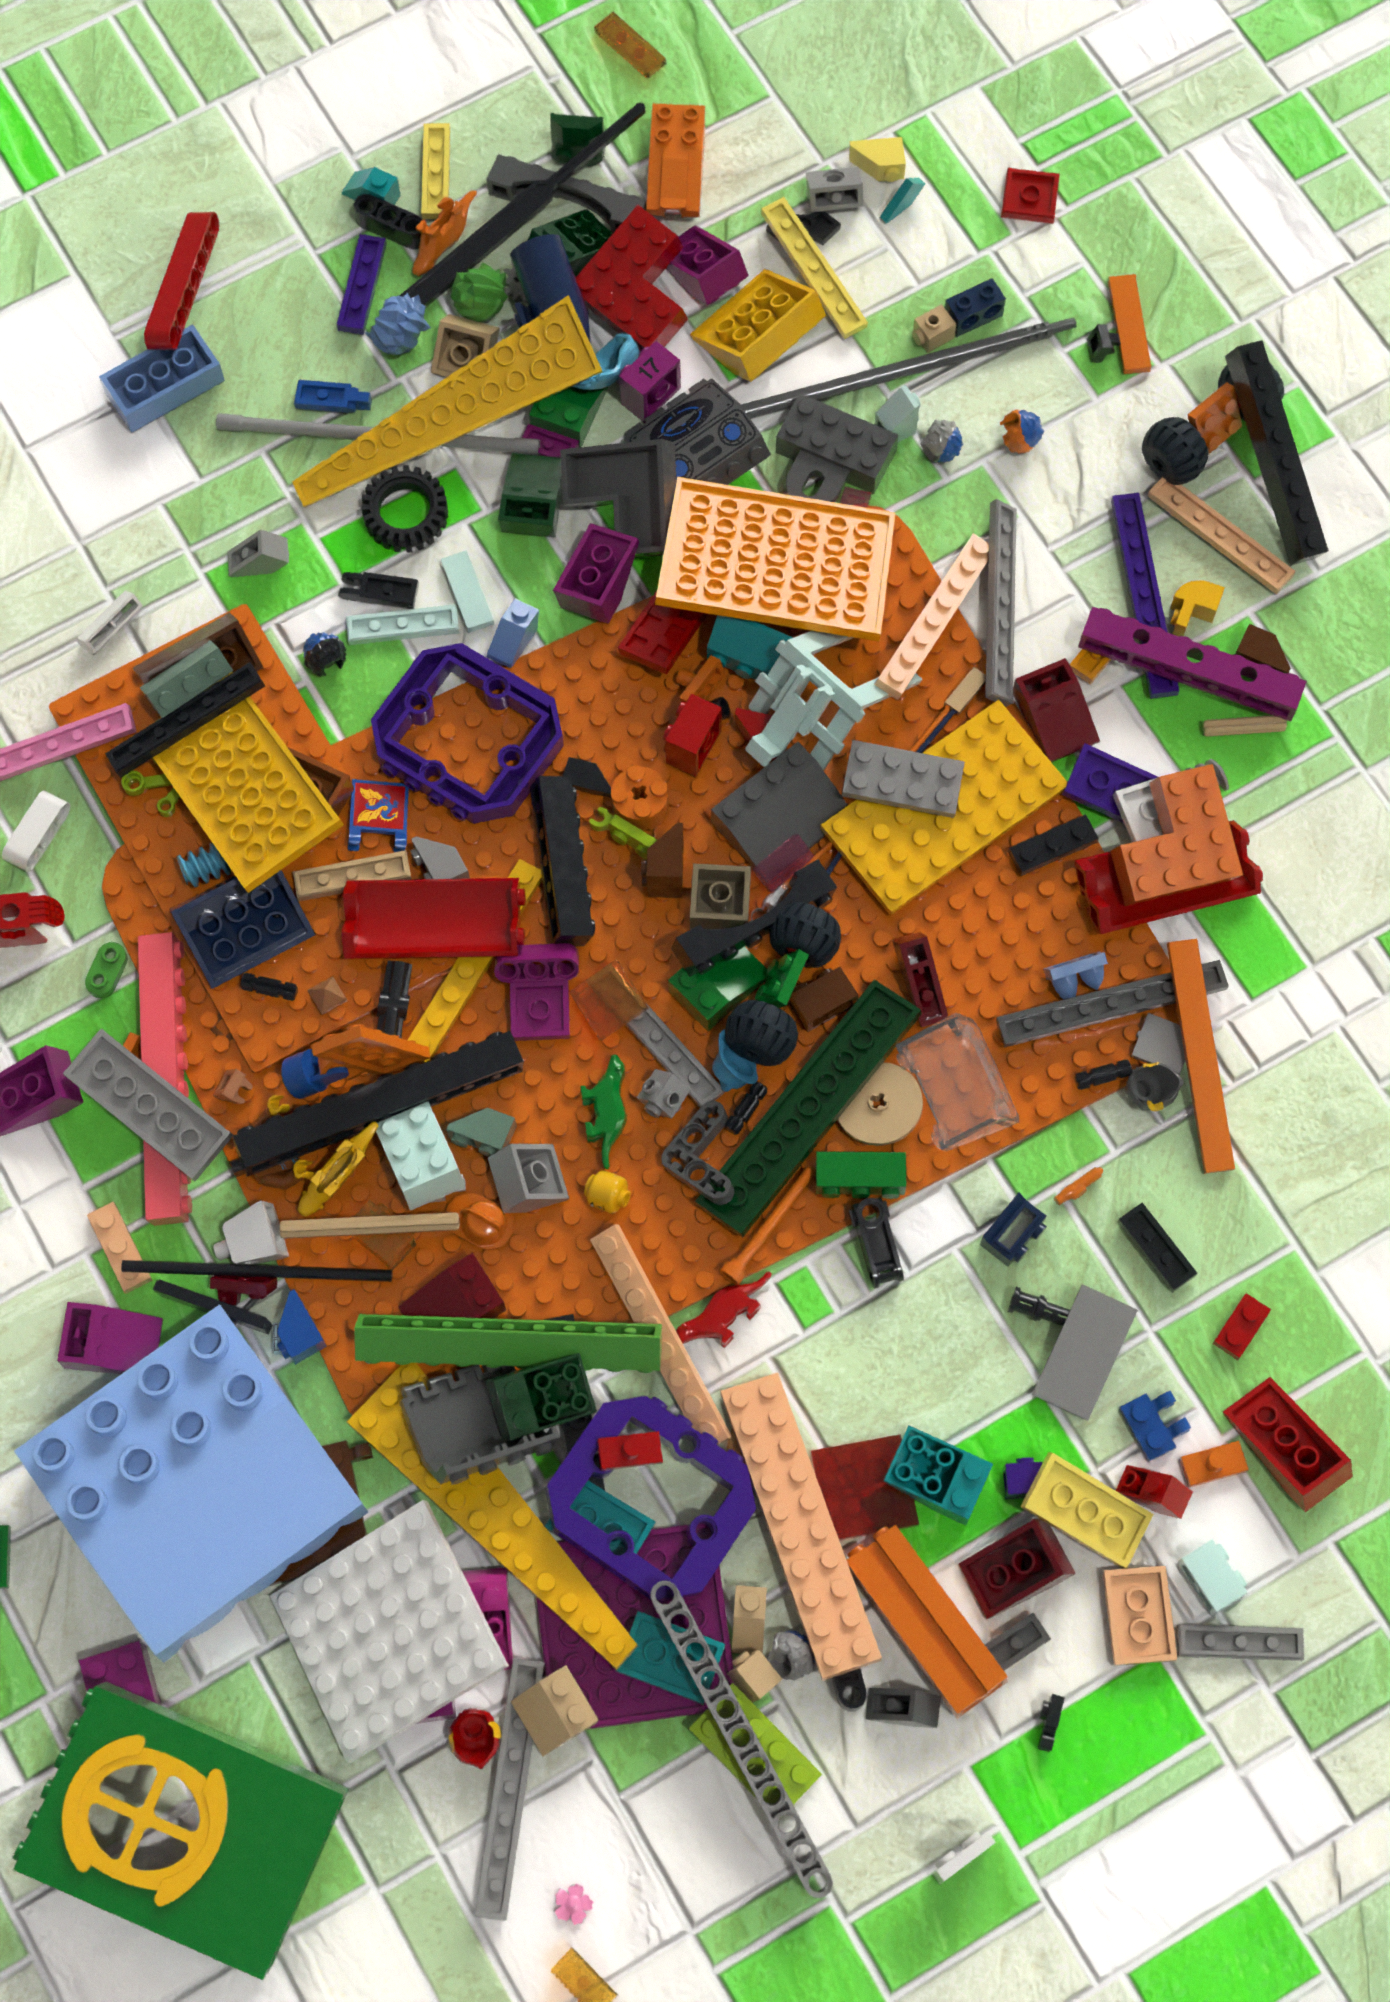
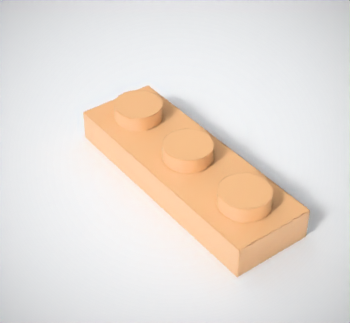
M114 1201L87 1214L124 1293L127 1294L153 1281L149 1273L122 1272L121 1270L122 1260L143 1261Z

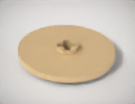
M883 1062L838 1118V1122L842 1129L858 1142L874 1146L898 1142L913 1131L921 1118L923 1097L919 1084L902 1067ZM880 1098L883 1099L885 1106L880 1105L877 1109L874 1108L873 1101L878 1102Z

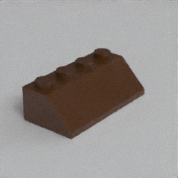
M228 613L132 669L143 686L210 640L220 649L233 669L232 673L251 662L256 671L264 667L238 619L231 613Z

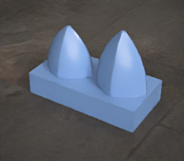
M1097 951L1043 968L1046 980L1052 981L1056 992L1065 1000L1076 997L1077 973H1079L1082 980L1089 987L1098 990L1104 978V965L1108 964L1105 952Z

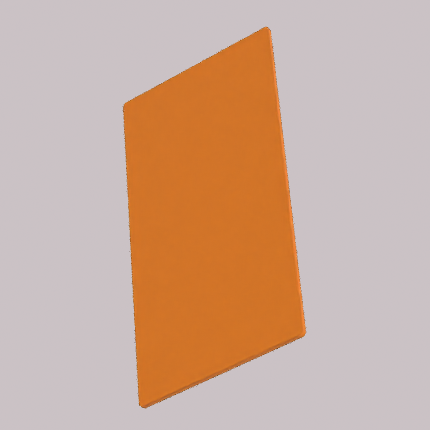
M242 604L51 702L49 709L57 724L61 727L124 703L131 707L137 732L77 753L75 756L175 935L182 941L185 953L251 1071L257 1074L321 1040L323 1036L332 1034L378 1009L380 992L383 991L388 961H402L413 964L408 990L410 992L452 969L457 959L456 957L344 959L341 932L345 922L343 893L299 901L315 936L244 972L254 974L256 978L263 976L280 980L283 984L285 982L296 984L298 993L295 1000L283 999L281 995L278 998L256 993L257 990L252 992L243 990L240 982L244 973L213 989L210 987L169 909L233 877L235 874L231 870V874L227 875L220 869L219 879H216L210 873L209 883H205L199 877L198 887H194L189 881L187 886L177 861V855H181L187 861L188 851H192L198 857V848L203 847L209 853V844L212 841L181 798L175 804L176 810L172 816L164 817L159 813L157 803L161 798L167 796L173 788L172 785L145 789L138 796L128 795L121 784L122 777L120 778L105 753L161 718L141 691L140 687L142 685L132 668L224 615L231 613L238 619L264 667L257 671L265 687L250 696L287 747L347 774L249 606ZM152 758L132 770L140 772L143 777L164 774L160 767L153 762ZM133 783V784L130 786V788H131V789H135V788H137L140 784H139V783ZM351 795L338 816L344 825L282 869L296 899L297 894L293 871L394 853L383 834L361 832L359 851L348 850ZM163 805L162 810L170 809L171 805ZM333 976L347 1001L321 1015L307 990Z

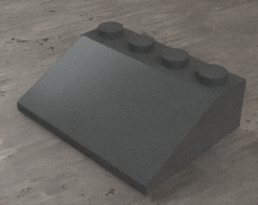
M798 741L711 809V823L767 883L822 840L826 835L820 829L821 824L847 807L848 804L819 763Z

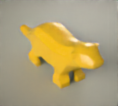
M377 1122L369 1124L352 1139H345L328 1162L312 1177L308 1190L302 1192V1197L299 1201L297 1210L301 1215L307 1217L318 1210H323V1203L328 1201L353 1174L361 1160L365 1157L366 1148L379 1127Z

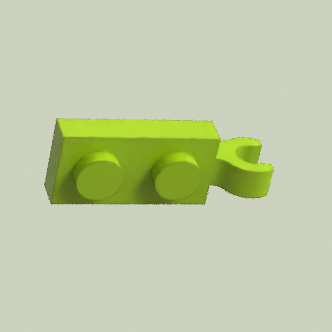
M599 807L597 809L598 814L604 817V820L597 822L591 818L589 820L590 827L595 831L610 830L611 837L617 843L631 846L640 857L647 859V849L657 839L615 814L613 816L607 809Z

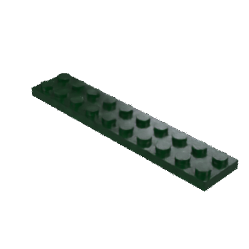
M874 979L719 1170V1172L730 1179L735 1192L732 1200L724 1205H717L700 1194L695 1200L696 1206L743 1238L922 1015L921 1009ZM711 1181L710 1185H712L715 1192L720 1191L723 1193L725 1191L724 1187L719 1188Z

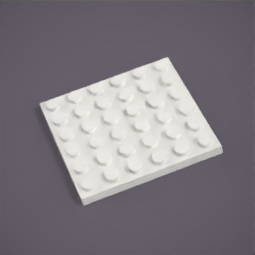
M425 1500L420 1501L270 1595L344 1758L349 1763L356 1761L508 1667L428 1501Z

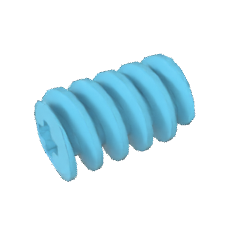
M213 843L209 844V853L203 847H199L198 857L192 851H188L187 861L181 855H177V861L187 886L189 881L194 887H198L199 877L205 883H209L210 873L216 879H219L220 869L227 875L231 874L230 867Z

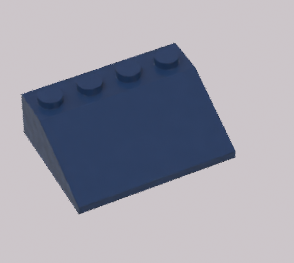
M282 870L249 893L234 875L169 909L212 989L315 936ZM278 914L281 915V917L275 919L272 915Z

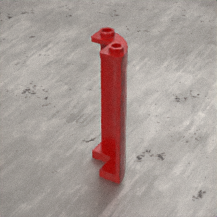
M1234 820L1229 821L1243 873L1242 876L1231 881L1129 906L1124 905L1111 852L1074 860L1081 896H1086V900L1089 903L1087 912L1095 928L1100 934H1105L1261 894L1263 872L1259 865H1256L1247 857V846L1250 843L1247 830L1243 829Z
M519 878L346 881L343 891L345 922L341 932L344 959L518 956L519 945L525 944V930L520 928V906H525L526 894L525 888H520Z

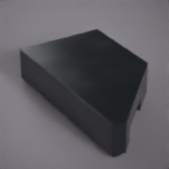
M568 757L563 776L571 777L572 787L576 790L611 798V787L596 763Z

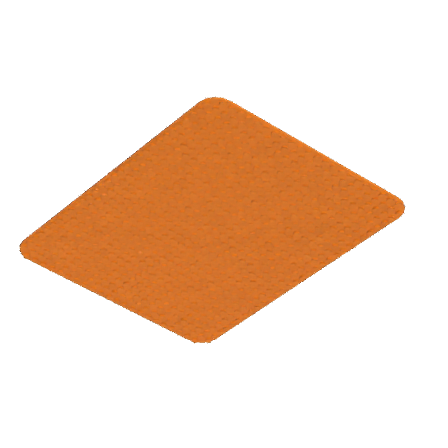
M859 504L853 505V506H859V507H865V508H871V509H877V510L887 511V510H885V509H883V508H881V507H879V506H869V505H859ZM895 515L880 640L852 638L812 654L851 689L874 680L881 675L942 582L915 535L898 515ZM652 596L614 613L609 624L597 621L519 657L512 668L502 665L501 667L555 698L564 746L542 776H563L568 757L596 763L610 787H612L616 777L632 765L653 769L664 778L668 786L669 804L667 816L657 828L642 831L658 840L676 823H683L682 898L648 897L647 887H642L641 859L643 858L631 846L617 843L611 837L610 830L595 831L589 825L591 818L597 822L604 820V817L598 814L597 809L599 807L607 809L614 816L611 798L576 790L575 808L576 813L580 816L579 836L584 843L582 857L583 864L587 867L588 871L586 885L587 892L591 894L592 899L590 913L591 919L595 922V933L585 946H575L579 952V970L576 977L568 980L570 1039L515 1041L524 1060L522 1072L431 1106L459 1171L463 1174V1178H465L466 1191L453 1192L445 1196L446 1201L427 1203L410 1211L377 1132L371 1138L364 1153L365 1157L361 1160L353 1174L328 1201L323 1203V1210H318L307 1217L301 1215L297 1209L302 1192L308 1190L311 1179L303 1178L299 1183L284 1190L258 1184L254 1174L248 1177L246 1174L236 1177L249 1205L252 1206L259 1201L274 1204L279 1223L284 1220L445 1213L452 1199L462 1193H475L501 1206L488 1157L479 1153V1149L468 1145L467 1148H463L452 1143L446 1130L448 1124L485 1108H490L515 1118L517 1127L509 1144L554 1145L569 1199L525 1213H509L513 1220V1232L508 1242L500 1248L494 1250L479 1248L456 1236L452 1231L284 1238L289 1257L276 1260L278 1266L393 1270L392 1282L285 1278L290 1291L295 1289L327 1345V1347L320 1350V1353L349 1413L353 1416L401 1366L395 1362L369 1364L365 1361H355L354 1327L359 1314L402 1315L398 1308L399 1305L446 1268L472 1252L505 1304L506 1311L493 1319L544 1320L574 1314L575 1321L634 1323L590 1240L611 1226L619 1224L669 1317L715 1294L717 1291L733 1285L720 1274V1269L727 1261L730 1262L733 1258L736 1259L804 1169L811 1166L816 1171V1152H906L905 1195H900L899 1198L886 1199L882 1195H870L868 1197H881L882 1201L886 1200L887 1206H890L1125 1088L1124 1086H1126L1129 1076L1124 1078L1118 1076L1117 1080L1096 1086L1091 1084L1089 1088L1082 1090L1077 1088L1074 1077L1076 1073L1083 1071L1089 1073L1090 1069L1111 1063L1116 1065L1118 1061L1125 1059L1129 1060L1132 1070L1143 1064H1148L1131 1057L1138 1040L1136 1034L1142 1030L1148 1013L1180 1025L1176 1003L1005 1048L996 1023L997 1017L1064 1000L1056 992L1052 981L1046 980L1043 968L1097 951L1105 952L1108 964L1104 965L1102 984L1098 990L1089 987L1082 980L1079 973H1077L1076 997L1171 972L1169 959L1147 923L1105 934H1100L1092 923L1087 912L1089 903L1086 900V896H1081L1074 860L1105 853L1099 842L1023 876L1017 870L1008 853L1009 848L1083 816L1074 800L1063 796L1061 793L891 916L843 857L840 858L830 874L837 889L832 896V902L822 908L839 923L841 930L839 950L831 961L824 966L818 968L804 966L795 987L805 982L810 984L817 980V976L827 969L835 970L841 967L858 993V999L875 979L912 1003L899 967L893 940L921 932L928 937L949 1019L922 1028L917 1020L884 1061L902 1067L919 1084L923 1097V1110L921 1118L913 1131L905 1138L892 1144L882 1146L867 1145L850 1137L837 1120L742 1238L696 1206L695 1200L700 1194L672 1176L665 1169L661 1160L664 1150L700 1108L687 1095L681 1104V1108L672 1119L663 1116L655 1118L643 1109L645 1105L636 1098L642 1090L643 1084L650 1078L655 1069L666 1070L589 986V982L609 965H612L720 1084L719 1079L712 1070V1064L719 1052V1034L725 1029L731 1012L710 1031H707L669 993L668 980L683 967L672 952L671 947L676 937L690 930L693 863L750 866L711 823V809L764 768L745 750L748 742L735 725L736 708L750 710L749 704L759 690L760 685L752 678H742L735 671L726 667L723 668L726 675L707 701L710 702L715 698L724 697L729 704L730 717L722 720V731L697 777L666 763V752L663 751L665 745L663 735L668 725H674L678 718L676 717V712L681 703L679 697L686 689V687L676 682L677 675L682 668L697 674L707 661V645L717 615L708 614L667 675L618 653V646ZM958 608L917 670L916 674L922 678L920 684L905 690L898 700L891 696L866 707L863 710L866 714L861 722H855L842 742L845 746L840 754H834L825 770H823L841 796L852 740L910 751L945 709V701L973 667L986 675V654ZM758 622L793 638L812 631ZM809 681L800 697L807 703L814 690L818 689V687ZM465 682L433 697L435 709L433 719L425 725L412 724L399 743L428 761L437 760L445 766L447 773L485 795L500 774L498 765L499 751L507 745L520 746L536 723L509 706L503 710L490 708L486 704L484 692L469 682ZM986 683L959 716L957 714L952 716L923 752L994 703V701L985 698ZM495 689L491 693L501 694L504 690ZM831 700L818 721L827 728L840 707ZM1013 700V704L1007 706L1006 709L1041 749L1032 730ZM418 704L413 709L421 710L426 705ZM772 708L768 712L769 715H773L775 713V711ZM372 726L331 745L345 771L350 776L351 781L352 779L404 783L400 778L396 776L391 778L381 770ZM797 732L788 744L787 749L799 741L811 753L819 738L812 732L806 736H802ZM511 760L506 765L515 766L519 761ZM433 775L427 780L435 782L440 779V776ZM409 789L407 845L405 850L408 856L412 879H424L423 874L427 873L422 864L416 865L410 853L414 849L411 839L416 836L455 847L468 869L470 878H508L519 859L541 870L531 793H529L513 816L473 824L467 819L462 821L456 818L446 806L442 805L439 807L433 804L423 792H414ZM843 797V799L848 805L856 800L853 798ZM383 834L394 852L395 835ZM826 836L767 883L751 867L748 922L751 921V914L755 909L763 908L765 900L769 896L772 897L779 887H782L796 871L830 841ZM123 844L116 850L105 867L102 890L109 914L139 974L138 936L169 932L175 935L126 845ZM834 845L818 859L825 870H827L838 852ZM541 881L520 916V928L525 930L524 945L551 944L543 881ZM789 886L788 889L786 890V892H785V894L783 895V897L778 901V904H779V903L787 896V894L790 892V890L792 889L790 886ZM767 902L763 911L755 912L752 919L755 920L763 916L774 906ZM769 933L763 936L762 941L752 948L745 946L766 968L774 959L782 957L773 949ZM184 951V958H181V969L184 970L185 985L181 986V990L186 1002V1013L182 1014V1022L187 1030V1041L183 1042V1053H186L188 1059V1068L185 1072L204 1111L231 1134L236 1135L240 1129L251 1126L268 1107V1099L271 1096H284L279 1101V1107L282 1104H289L290 1109L286 1113H279V1115L286 1116L293 1113L299 1106L318 1104L328 1095H342L349 1092V1089L361 1083L368 1085L376 1082L377 1078L380 1077L377 1074L364 1072L346 1082L344 1078L328 1084L326 1090L304 1099H298L288 1092L283 1083L281 1067L284 1060L260 1073H253L234 1038L229 1041L226 1037L230 1031L223 1019L218 1022L217 1015L219 1012ZM495 958L435 1055L443 1052L453 1053L469 1042H474L475 1044L482 1042L495 1032H502V1034L508 1031L511 1032L510 983L502 982L496 978L494 973ZM567 960L561 961L562 963H570ZM532 962L537 965L541 964V962ZM503 963L507 966L513 965L511 963ZM450 970L408 992L410 998L406 1021H403L401 1039L408 1040ZM763 982L756 990H754V991H753L747 998H745L742 1002H745V1001H747V1000H755V995H756L758 989H759L763 984L765 985V982ZM790 999L786 1006L779 1008L789 1014L796 1023L798 1038L794 1051L788 1059L779 1065L764 1066L756 1064L758 1082L767 1087V1094L763 1100H759L758 1107L747 1123L744 1122V1127L739 1134L735 1135L724 1127L699 1158L719 1171L850 1009L807 1032L790 1006ZM378 1009L332 1034L347 1031L346 1028L354 1024H363L366 1028L377 1030ZM216 1026L223 1035L216 1036L210 1029ZM310 1045L295 1054H298L308 1049H312V1047ZM616 1054L625 1065L621 1097L627 1113V1121L621 1135L611 1147L609 1153L610 1167L605 1169L601 1154L604 1138L599 1139L595 1143H588L585 1122H591L594 1126L596 1117L594 1104L583 1106L581 1086L585 1085L586 1088L592 1089L604 1075L610 1057ZM405 1068L393 1072V1075L404 1071ZM237 1069L246 1074L245 1078L253 1085L252 1090L247 1091L242 1087L238 1090V1095L246 1100L244 1104L221 1101L213 1096L227 1070ZM745 1084L739 1089H731L716 1100L723 1105L728 1119L730 1116H734V1110L745 1094H749L752 1084ZM881 1098L878 1102L873 1101L874 1108L876 1109L880 1105L885 1106ZM718 1113L715 1115L710 1114L708 1117L709 1119L712 1117L716 1119L719 1115ZM692 1133L688 1137L687 1142L690 1144L698 1143L702 1138V1133ZM233 1137L223 1148L229 1164L231 1160L238 1158ZM344 1140L300 1156V1160L312 1162L311 1165L307 1166L306 1171L314 1172L315 1175L333 1156ZM673 1157L671 1159L672 1163L675 1161L682 1165L683 1169L686 1165L682 1162L681 1158L676 1159ZM697 1169L693 1171L690 1179L693 1181L701 1180L705 1175V1170ZM602 1170L625 1178L628 1190L631 1192L627 1206L621 1207L613 1214L590 1206L587 1197L584 1195L585 1185L589 1177L593 1174L596 1175ZM815 1173V1176L745 1266L747 1268L745 1278L852 1225L848 1210H851L852 1204L859 1203L866 1198H853L852 1194H840L838 1198H824L822 1194H816ZM865 1206L862 1210L863 1218L876 1213L875 1209L870 1206ZM417 1363L428 1379L451 1373L455 1382L457 1381L454 1372L465 1368L455 1364L429 1366L425 1363ZM479 1365L482 1373H484L482 1365Z

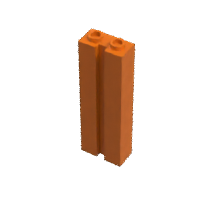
M894 1525L888 1529L885 1526L872 1536L874 1539L872 1544L867 1547L860 1544L847 1554L849 1558L846 1561L854 1579L958 1719L1008 1682V1676L898 1527Z

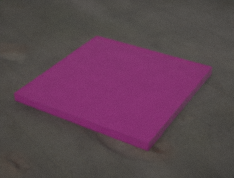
M699 1524L696 1526V1534L699 1538H710L711 1532L706 1525ZM688 1525L652 1529L637 1555L672 1578L693 1547L686 1537ZM558 1542L628 1633H630L638 1611L661 1619L654 1604L647 1597L568 1542ZM718 1566L699 1595L686 1597L683 1600L702 1635L726 1644L719 1667L730 1686L734 1682L727 1673L733 1669L720 1567ZM536 1597L545 1675L547 1677L567 1665L599 1720L597 1724L587 1730L703 1714L707 1710L706 1702L702 1705L616 1672L613 1666ZM672 1600L659 1603L669 1604ZM677 1614L672 1617L671 1624L687 1629L689 1620L685 1615ZM715 1673L710 1689L715 1688L719 1683L717 1673Z

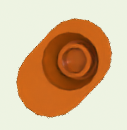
M462 1193L454 1197L448 1204L445 1213L456 1212L459 1215V1229L452 1231L456 1236L485 1250L500 1248L511 1238L513 1220L509 1213H503L502 1206L475 1193Z

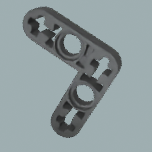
M710 1101L697 1111L662 1154L661 1160L665 1169L672 1176L712 1203L724 1205L732 1200L735 1192L730 1179L699 1158L725 1127V1123L728 1120V1115L723 1105L717 1101ZM718 1113V1118L715 1119L712 1117L709 1119L708 1116L710 1114L715 1115ZM692 1133H702V1138L698 1143L690 1144L687 1142L688 1137ZM673 1157L676 1159L681 1158L682 1162L686 1165L683 1169L682 1165L675 1161L672 1163L671 1159ZM697 1169L705 1170V1175L701 1180L693 1181L690 1179L693 1171ZM711 1181L719 1188L724 1187L725 1191L723 1193L720 1191L715 1192L712 1185H710Z

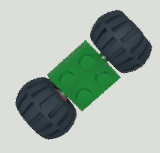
M792 902L783 907L777 914L776 919L778 921L771 926L769 936L773 949L782 957L774 959L768 966L766 974L769 976L765 985L763 984L758 989L755 1000L742 1002L728 1016L725 1027V1037L728 1046L739 1056L756 1064L776 1066L784 1062L792 1054L798 1038L797 1026L793 1018L779 1008L787 1005L804 966L809 968L824 966L831 961L839 950L841 941L839 923L828 912L811 904Z

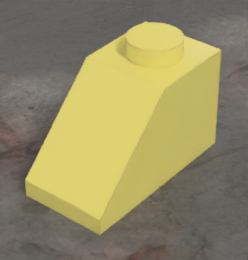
M902 137L850 141L849 161L877 181L889 182L905 178L906 161Z

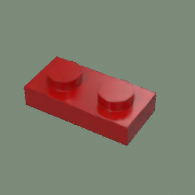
M1245 1293L1212 1344L1236 1360H1239L1272 1309Z

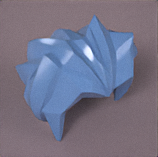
M407 292L404 297L398 295L386 299L383 304L384 307L379 310V316L375 319L376 325L372 326L370 333H365V335L372 339L373 344L379 350L387 354L399 355L410 352L418 344L420 332L431 328L424 319L426 306L421 304L419 295L410 298Z

